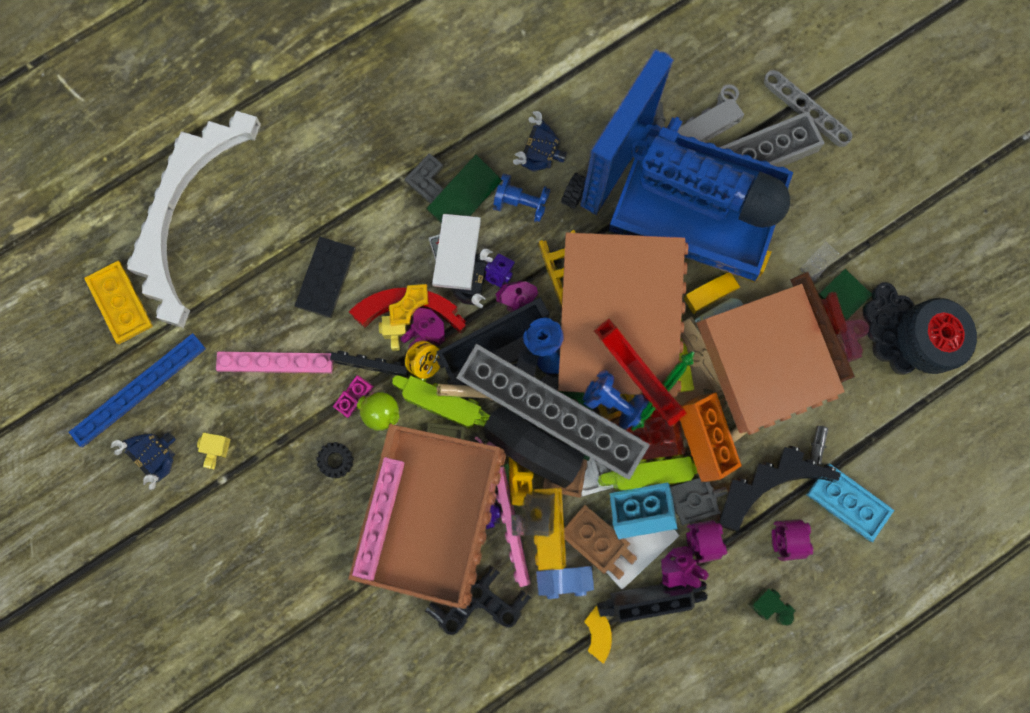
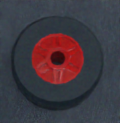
M932 298L911 307L904 313L898 324L897 341L900 351L909 364L924 373L939 374L959 368L970 360L976 349L977 331L970 314L958 303L946 298Z

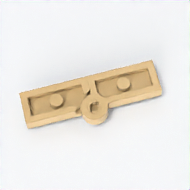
M691 316L684 321V333H680V337L689 351L694 352V363L692 366H700L718 392L722 387L698 325Z

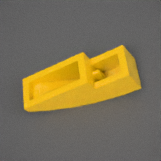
M728 272L686 294L683 299L692 313L695 314L738 290L740 286L732 273Z
M509 457L511 505L530 506L534 498L532 487L533 472Z

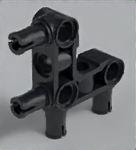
M489 565V568L482 577L476 579L475 584L471 586V591L474 587L481 588L482 596L478 599L472 596L471 602L466 609L453 607L450 612H445L432 601L429 606L433 610L427 607L424 612L439 622V627L448 635L458 633L468 622L467 618L473 610L477 608H483L493 616L494 621L506 628H510L522 616V609L532 597L527 594L521 600L526 594L521 590L512 604L504 602L489 590L491 583L500 574L498 570H495L490 576L494 567ZM507 612L514 615L513 622L509 624L505 623L502 619L503 615ZM448 620H455L457 622L456 630L450 631L447 628Z

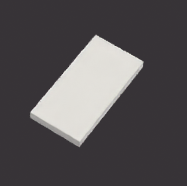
M443 214L432 282L433 286L471 290L481 224L480 217Z
M668 530L624 538L630 543L627 549L637 557V560L632 565L621 555L614 564L624 572L620 580L617 579L609 570L607 574L622 590L680 535L675 530Z

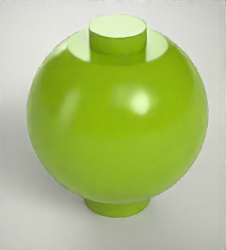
M375 392L368 396L363 395L357 403L361 419L370 429L376 431L386 430L389 424L395 425L399 420L398 404L387 393Z

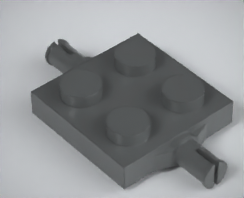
M700 478L670 487L674 510L679 516L681 525L720 514L717 506V497L727 495V491L719 493L726 490L725 486L714 490L709 481L701 482Z

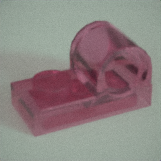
M851 320L839 325L848 361H857L862 358L863 353L862 347L858 344L857 340L868 334L869 326L863 320ZM854 327L860 330V334L855 333Z

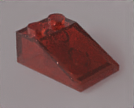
M656 417L644 420L643 428H637L632 431L631 425L629 428L623 429L649 444L641 460L685 454L680 420L670 426L663 417Z

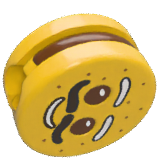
M427 341L414 343L409 348L405 357L407 370L421 379L432 377L440 368L436 360L439 357L437 351L440 349Z

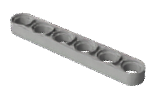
M776 70L767 72L764 78V85L799 115L807 111L809 113L812 110L817 111L819 117H812L817 129L839 147H845L852 139V133L848 128ZM768 77H776L777 83H770ZM782 88H789L791 90V94L785 95L782 92ZM796 100H804L805 106H798ZM824 123H832L833 129H826L824 127ZM841 133L845 134L847 141H840L838 135Z

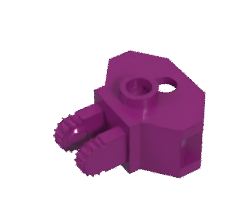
M516 281L503 284L495 296L497 302L506 306L508 311L513 312L532 302L538 295L536 286L526 281Z
M418 308L413 313L411 329L402 335L400 340L406 343L413 337L416 338L410 343L408 349L418 341H427L435 346H440L445 342L444 322L431 309Z
M686 546L673 548L661 560L662 582L667 587L686 586L688 584L698 588L701 585L700 579L704 581L709 576L706 570L696 565L692 549Z

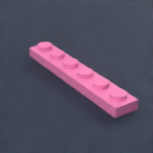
M217 352L216 371L332 374L333 363L330 360L331 353Z
M385 457L383 459L353 576L374 580L405 462Z
M501 467L499 472L501 479L497 485L498 492L496 497L498 504H501L503 510L501 512V520L503 524L506 523L507 531H505V538L507 543H510L512 550L509 552L510 560L512 563H515L514 578L516 583L519 582V586L522 587L529 585L531 581L514 506L511 505L510 489L505 467Z

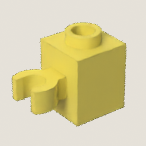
M382 316V322H379V333L383 335L384 339H391L392 351H400L399 338L407 332V325L391 326L390 316Z
M202 433V437L198 439L197 448H199L198 452L207 454L203 467L215 469L217 456L226 458L231 439L224 436Z

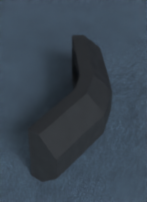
M504 406L492 412L484 426L485 438L496 447L503 449L504 453L511 459L564 489L574 481L581 469L585 456L584 453L545 433L525 418Z

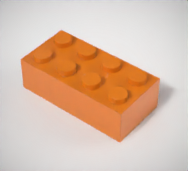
M717 393L697 396L682 404L681 406L687 414L680 419L701 482L721 480L742 465Z

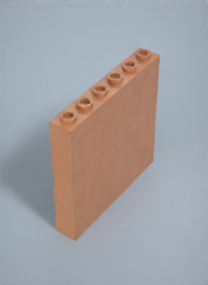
M802 284L697 322L739 433L747 432L748 435L756 433L761 426H764V428L773 426L778 419H780V422L790 419L793 413L799 415L807 412V407H819L823 405L822 401L827 400V402L836 400L839 394L845 392Z

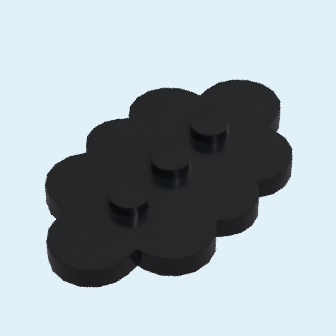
M882 282L873 288V300L866 303L863 308V316L869 323L866 333L868 338L874 342L872 347L874 356L882 362L889 361L895 373L906 375L911 373L915 367L909 364L900 351L897 341V328L901 317L908 309L914 306V303L905 295L898 296L896 288L892 284Z

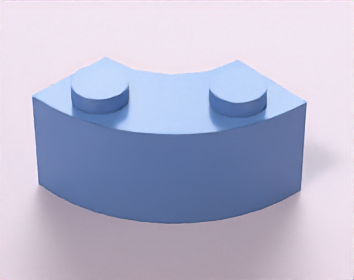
M592 566L536 571L538 595H547V599L559 598V594L565 593L585 596L587 595L586 591L594 590Z

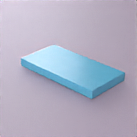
M837 468L836 471L841 473L839 481L830 482L816 479L806 495L868 541L873 542L894 510Z

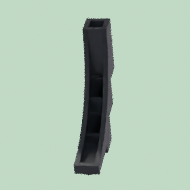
M790 445L788 448L784 447L781 451L777 468H773L774 465L768 462L756 465L751 485L742 478L731 481L718 523L723 528L738 532L751 506L773 487L799 479H821L837 482L841 473L837 472L836 468L832 466L816 465L817 462L805 459V461H802L804 453L800 452V449Z

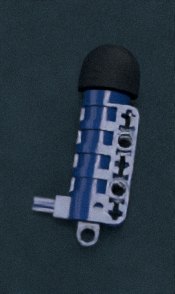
M672 117L667 128L662 127L652 144L644 140H637L632 145V156L642 162V174L640 177L642 188L711 218L723 220L728 216L730 210L740 213L739 220L756 227L765 228L778 224L789 211L790 194L787 187L779 179L763 172H759L756 177L747 172L733 169L730 165L716 162L715 159L708 156L704 157L697 154L696 151L680 147L677 144L679 135L677 132L683 122L678 117ZM641 146L646 151L639 154L635 151V148ZM651 177L652 181H649V183H647L646 179ZM663 184H669L671 185L672 189L670 191H664L662 190L661 186ZM684 192H686V193H687V196H685L684 198H682V197H681V194H683ZM705 199L708 204L706 206H699L697 200ZM722 207L723 211H721V213H718L717 209Z

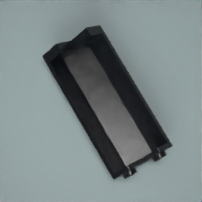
M541 297L437 351L439 357L436 360L441 369L445 368L449 376L446 378L448 384L467 385L457 379V376L476 344L508 363L517 360L522 342L524 343L523 336L525 330L528 331L533 321L540 318H549L550 313Z

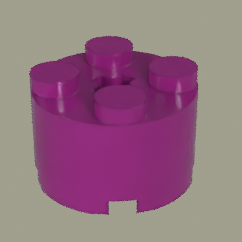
M801 519L774 522L773 525H776V529H772V545L774 552L779 553L780 557L777 558L780 561L806 559L809 555H813V545L810 543L809 536L811 534L809 523H804Z
M708 520L687 525V528H690V532L686 533L687 546L692 549V554L696 558L694 559L696 564L720 560L723 555L727 554L726 545L721 537L723 529L720 523L716 524L715 521Z

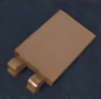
M586 505L564 528L565 540L604 575L609 570L620 580L624 572L614 564L622 555L632 565L637 560V557L627 549L630 543L624 538L618 539L615 530Z

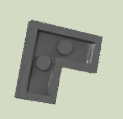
M429 153L404 180L425 200L431 203L443 190L441 186L432 180L443 168V164Z

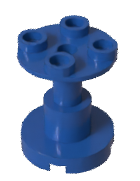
M503 173L501 177L503 183L498 185L493 210L501 212L504 203L516 207L522 204L537 209L534 222H540L545 211L543 204L548 200L550 189L544 186L540 198L522 193V188L510 185L511 175Z
M550 318L537 319L530 324L531 327L528 331L525 330L523 336L524 343L532 354L539 356L537 365L544 374H558L560 346L564 339L562 328Z
M606 370L598 373L596 376L599 379L596 382L591 381L584 393L583 400L586 401L584 405L591 409L596 408L600 403L609 409L615 407L622 412L619 419L620 428L627 429L631 425L637 426L641 420L640 414L648 405L649 400L642 394H639L630 402H627L620 397V391L612 387L614 376Z

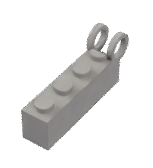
M725 85L717 98L716 107L712 109L707 108L697 118L694 116L688 119L686 124L679 128L678 133L686 137H694L698 141L705 143L740 123L744 113L736 103L739 96L738 89L734 85ZM726 89H732V90L735 92V95H734L732 92H730V91H724V90H726ZM724 95H728L732 99H727Z

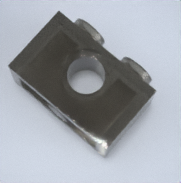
M535 491L527 493L523 501V507L526 508V516L523 518L525 534L549 537L554 533L555 493ZM535 509H539L541 511V518L535 516Z

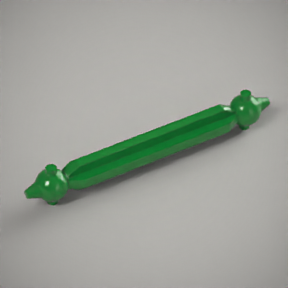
M693 351L682 355V362L678 363L662 384L668 392L686 371V367L693 365ZM650 401L640 414L641 420L639 424L631 427L632 431L637 428H643L644 420L648 419L654 412L655 408Z

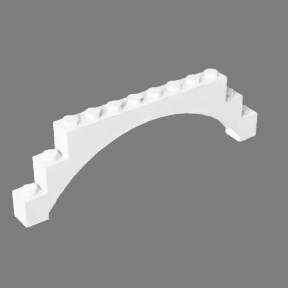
M236 111L234 117L232 116L230 119V127L208 121L207 126L203 128L202 138L181 132L175 140L174 151L169 155L168 166L161 176V184L155 191L153 204L148 208V217L141 226L140 237L135 241L133 255L129 257L127 262V269L147 278L142 284V294L162 302L156 311V318L162 322L184 328L190 310L183 306L178 298L168 269L167 237L175 206L189 182L209 161L237 144L247 140L255 141L261 126L258 118Z

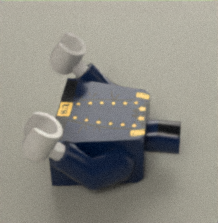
M539 111L532 112L536 119L529 117V122L536 123V126L534 125L524 151L514 154L519 159L513 160V163L515 165L521 164L532 172L551 168L554 160L564 163L567 152L558 149L560 139L542 119V114Z
M167 432L162 438L152 433H145L123 441L116 440L111 444V448L115 446L120 448L115 451V455H120L123 449H126L125 453L146 475L143 485L147 482H152L149 485V489L153 490L156 482H160L171 472L175 454L169 446L176 441V438L170 432Z

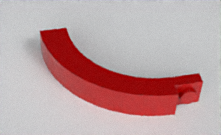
M393 288L375 293L356 304L349 313L358 323L366 328L377 317L389 312L390 305L401 301L406 294L407 288ZM428 291V304L419 308L431 309L462 335L467 329L466 321L459 314L455 316L458 312L457 306L444 297Z
M607 319L594 330L612 356L670 426L687 414L610 319Z

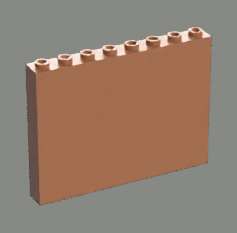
M566 233L561 321L564 339L560 346L558 391L585 392L591 381L596 382L599 379L596 375L606 370L614 376L612 387L620 391V394L644 395L594 332L607 319H610L661 383H663L674 367L682 362L679 361V353H683V341H680V333H684V322H681V314L685 313V302H682V294H686V282H683V274H687V263L684 262V255L688 254V243H685V238ZM680 380L669 391L674 397H677V392H681Z
M389 424L348 579L466 609L472 598L470 593L471 586L475 584L477 577L475 573L476 566L481 561V545H484L486 541V525L491 520L490 508L496 500V493L494 492L496 485L500 483L501 479L499 472L506 458L504 450L500 447ZM385 457L405 462L376 573L372 581L353 576L352 574Z

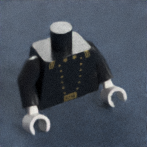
M483 249L481 253L476 254L471 290L450 288L453 295L462 304L476 305L479 308L483 307L479 302L482 299L485 300V297L481 295L486 272V262L484 261L492 262L493 259L487 257L489 253H493L491 250Z

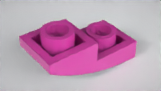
M357 375L347 390L343 391L333 407L349 418L357 409L359 399L363 395L367 396L374 386Z

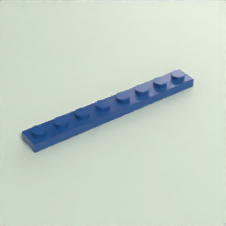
M192 333L71 429L69 434L83 448L206 350L205 346Z

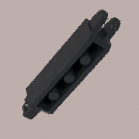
M701 581V585L698 588L688 584L686 586L679 585L674 587L658 584L610 593V599L597 603L598 614L600 617H615L616 622L624 623L689 611L695 607V603L704 602L708 599L707 593L703 592L707 588V583Z

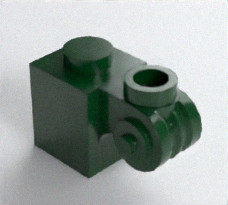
M764 588L748 604L763 620H768L774 613H777L776 621L780 625L789 626L794 621L796 610L789 603L784 604L780 600L781 595L773 588L771 590Z

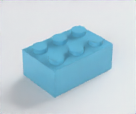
M669 483L610 493L613 527L618 539L677 529Z

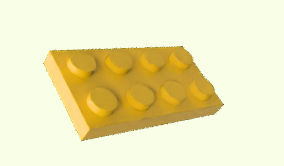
M119 260L84 278L117 344H121L153 327Z

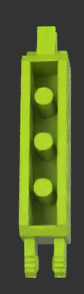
M398 375L392 378L394 387L403 391L402 394L405 401L468 429L474 427V425L484 427L490 417L489 414L478 406L479 402L469 398L467 401L461 397L438 396V384L433 383V385L426 383V379H421L417 376H410L407 379Z
M684 454L672 456V459L665 460V457L654 458V462L646 463V459L641 460L630 480L611 470V472L600 475L597 482L601 486L613 485L614 490L619 492L662 483H669V485L691 481L694 474H698L694 459L684 457Z

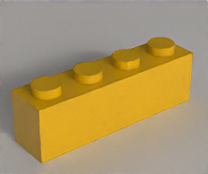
M562 488L534 489V498L532 500V504L535 505L533 524L536 525L534 543L537 545L538 552L535 555V563L538 565L539 570L566 568Z

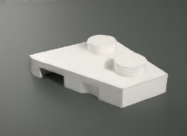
M591 457L587 461L581 497L614 487L613 485H599L597 482L598 477L604 473L611 472V469Z

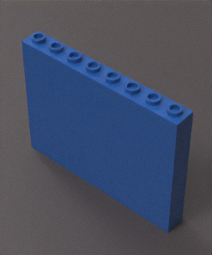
M655 49L591 151L581 207L595 215L598 214L633 157L631 153L633 143L637 140H642L647 124H653L674 60L665 52H659Z
M647 124L642 140L652 144L662 128L658 125ZM678 135L677 144L680 147L696 151L697 154L704 157L708 156L715 159L716 162L730 165L733 169L747 172L756 177L759 172H763L779 179L787 189L789 187L793 172L785 167H777L767 161H758L752 159L749 155H740L734 153L731 149H722L716 147L713 143L698 141L694 137ZM639 146L637 153L642 154L646 150L644 147ZM634 159L610 223V232L618 235L685 238V243H688V254L684 255L685 258L752 281L757 279L776 225L765 228L753 226L739 220L740 213L730 210L725 219L716 220L650 192L640 185L642 162ZM651 177L646 179L647 183H649V181H652ZM663 184L661 186L662 190L664 191H670L672 189L671 185L669 184ZM684 192L683 194H681V197H682V198H684L685 196H687V193H686V192ZM705 199L697 200L699 206H706L708 204ZM722 207L717 209L718 213H721V211H723Z

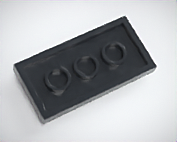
M319 236L294 306L298 309L332 318L356 248Z

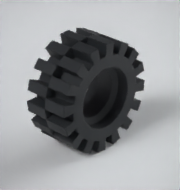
M574 173L562 196V204L572 209L577 207L583 195L586 181L585 176Z
M338 442L327 443L326 446L321 447V451H318L317 454L319 455L316 457L318 461L317 467H319L324 475L330 478H340L341 476H346V473L351 471L350 468L353 467L352 461L354 458L352 452L344 444ZM333 453H339L342 456V464L337 468H332L328 464V458Z

